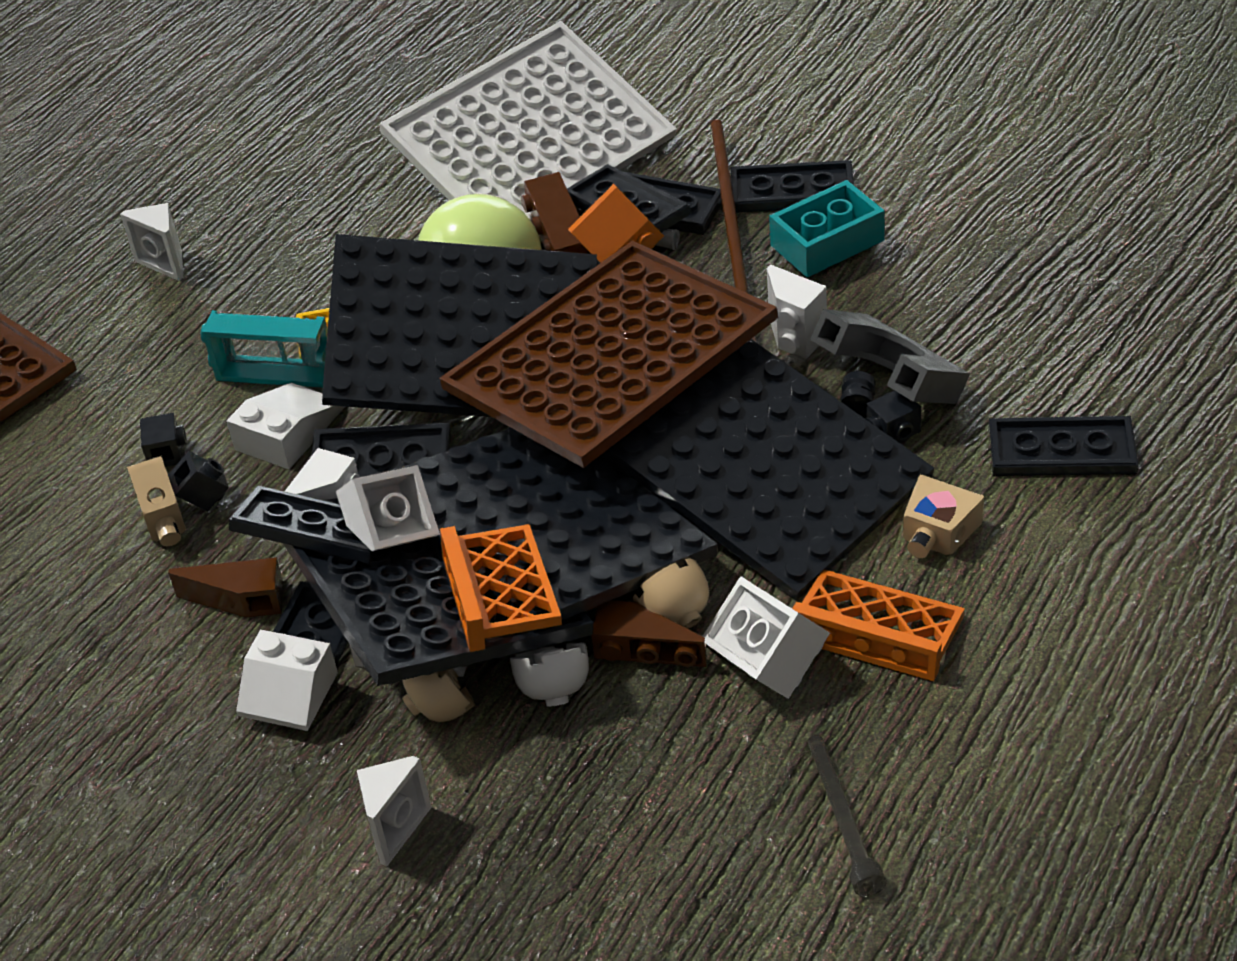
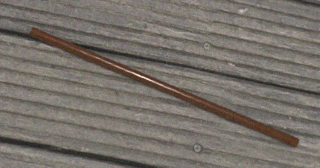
M715 119L710 125L735 288L749 294L723 125L721 120Z

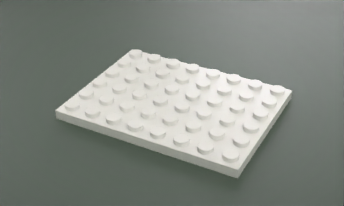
M559 21L380 123L379 131L448 200L470 194H487L507 200L525 213L521 202V195L525 194L524 181L560 172L566 188L607 164L621 170L675 137L677 128L562 21ZM525 213L526 216L531 220V213Z

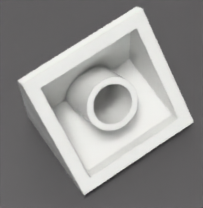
M165 203L123 211L120 215L135 262L180 281L183 278L182 249L169 204Z
M415 756L357 770L365 810L380 864L386 867L432 808L420 758Z

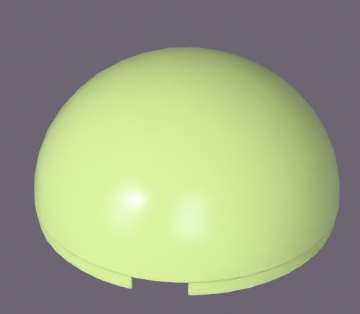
M487 194L464 195L444 203L429 216L418 238L420 241L542 250L539 235L526 214L509 201Z

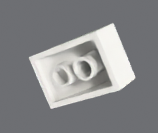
M289 383L245 400L226 422L236 451L290 469L313 444L314 429H326L345 407L322 405V393Z
M740 576L702 637L705 638V643L759 682L789 699L794 689L800 684L813 659L821 651L830 632Z

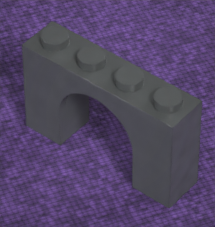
M823 309L810 338L811 341L835 355L864 358L893 370L887 386L913 402L957 404L970 376L969 372L868 314Z

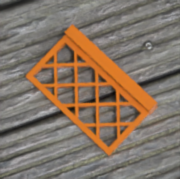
M529 524L462 536L457 535L455 526L440 528L443 561L470 652L484 650L485 638L562 625L561 613ZM525 540L519 547L507 544L508 541ZM478 546L486 548L481 554L467 549ZM497 552L509 556L503 562L492 558ZM519 560L531 564L526 570L514 566ZM482 566L494 570L488 577L476 573ZM504 575L516 578L511 585L499 581ZM526 583L539 587L534 593L521 589ZM489 589L501 593L496 600L483 596ZM511 598L524 602L519 608L506 604ZM536 606L550 613L534 615L529 612ZM496 613L509 617L505 621L489 622Z
M824 570L819 574L802 603L796 602L792 608L830 632L823 644V650L930 681H935L939 673L940 661L963 620L965 608L828 570ZM826 584L840 587L842 590L827 593L824 587ZM869 595L876 597L878 600L863 603L859 597ZM850 600L854 606L839 609L835 603ZM825 605H826V607L828 608V610H824V609L817 608V607H821V606H825ZM904 605L912 607L913 610L899 613L895 607ZM886 610L889 616L874 619L871 613ZM940 615L951 619L935 623L931 617ZM862 616L864 621L853 617ZM922 620L925 624L924 627L912 630L907 625V623ZM897 626L899 630L891 629L889 627ZM933 636L936 639V641L927 639L926 637Z

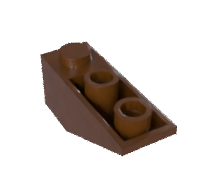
M277 557L168 570L171 583L178 598L245 618L282 614L284 581Z
M608 601L597 606L593 635H591L595 659L634 661L647 664H673L686 667L707 666L705 638L660 614L651 612L636 602Z

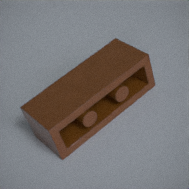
M560 172L524 181L525 194L521 195V202L525 213L530 212L532 215L531 222L535 226L538 235L542 238V250L590 254L585 246L568 230L580 217Z

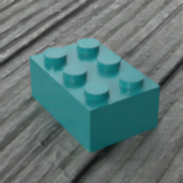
M848 180L769 215L770 246L806 277L885 241V210Z

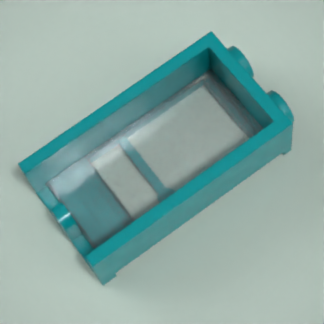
M212 310L207 322L202 325L201 340L206 345L208 364L213 368L216 381L275 385L294 383L300 386L323 388L328 332L325 317L317 316L314 320L295 317L218 314L216 310Z

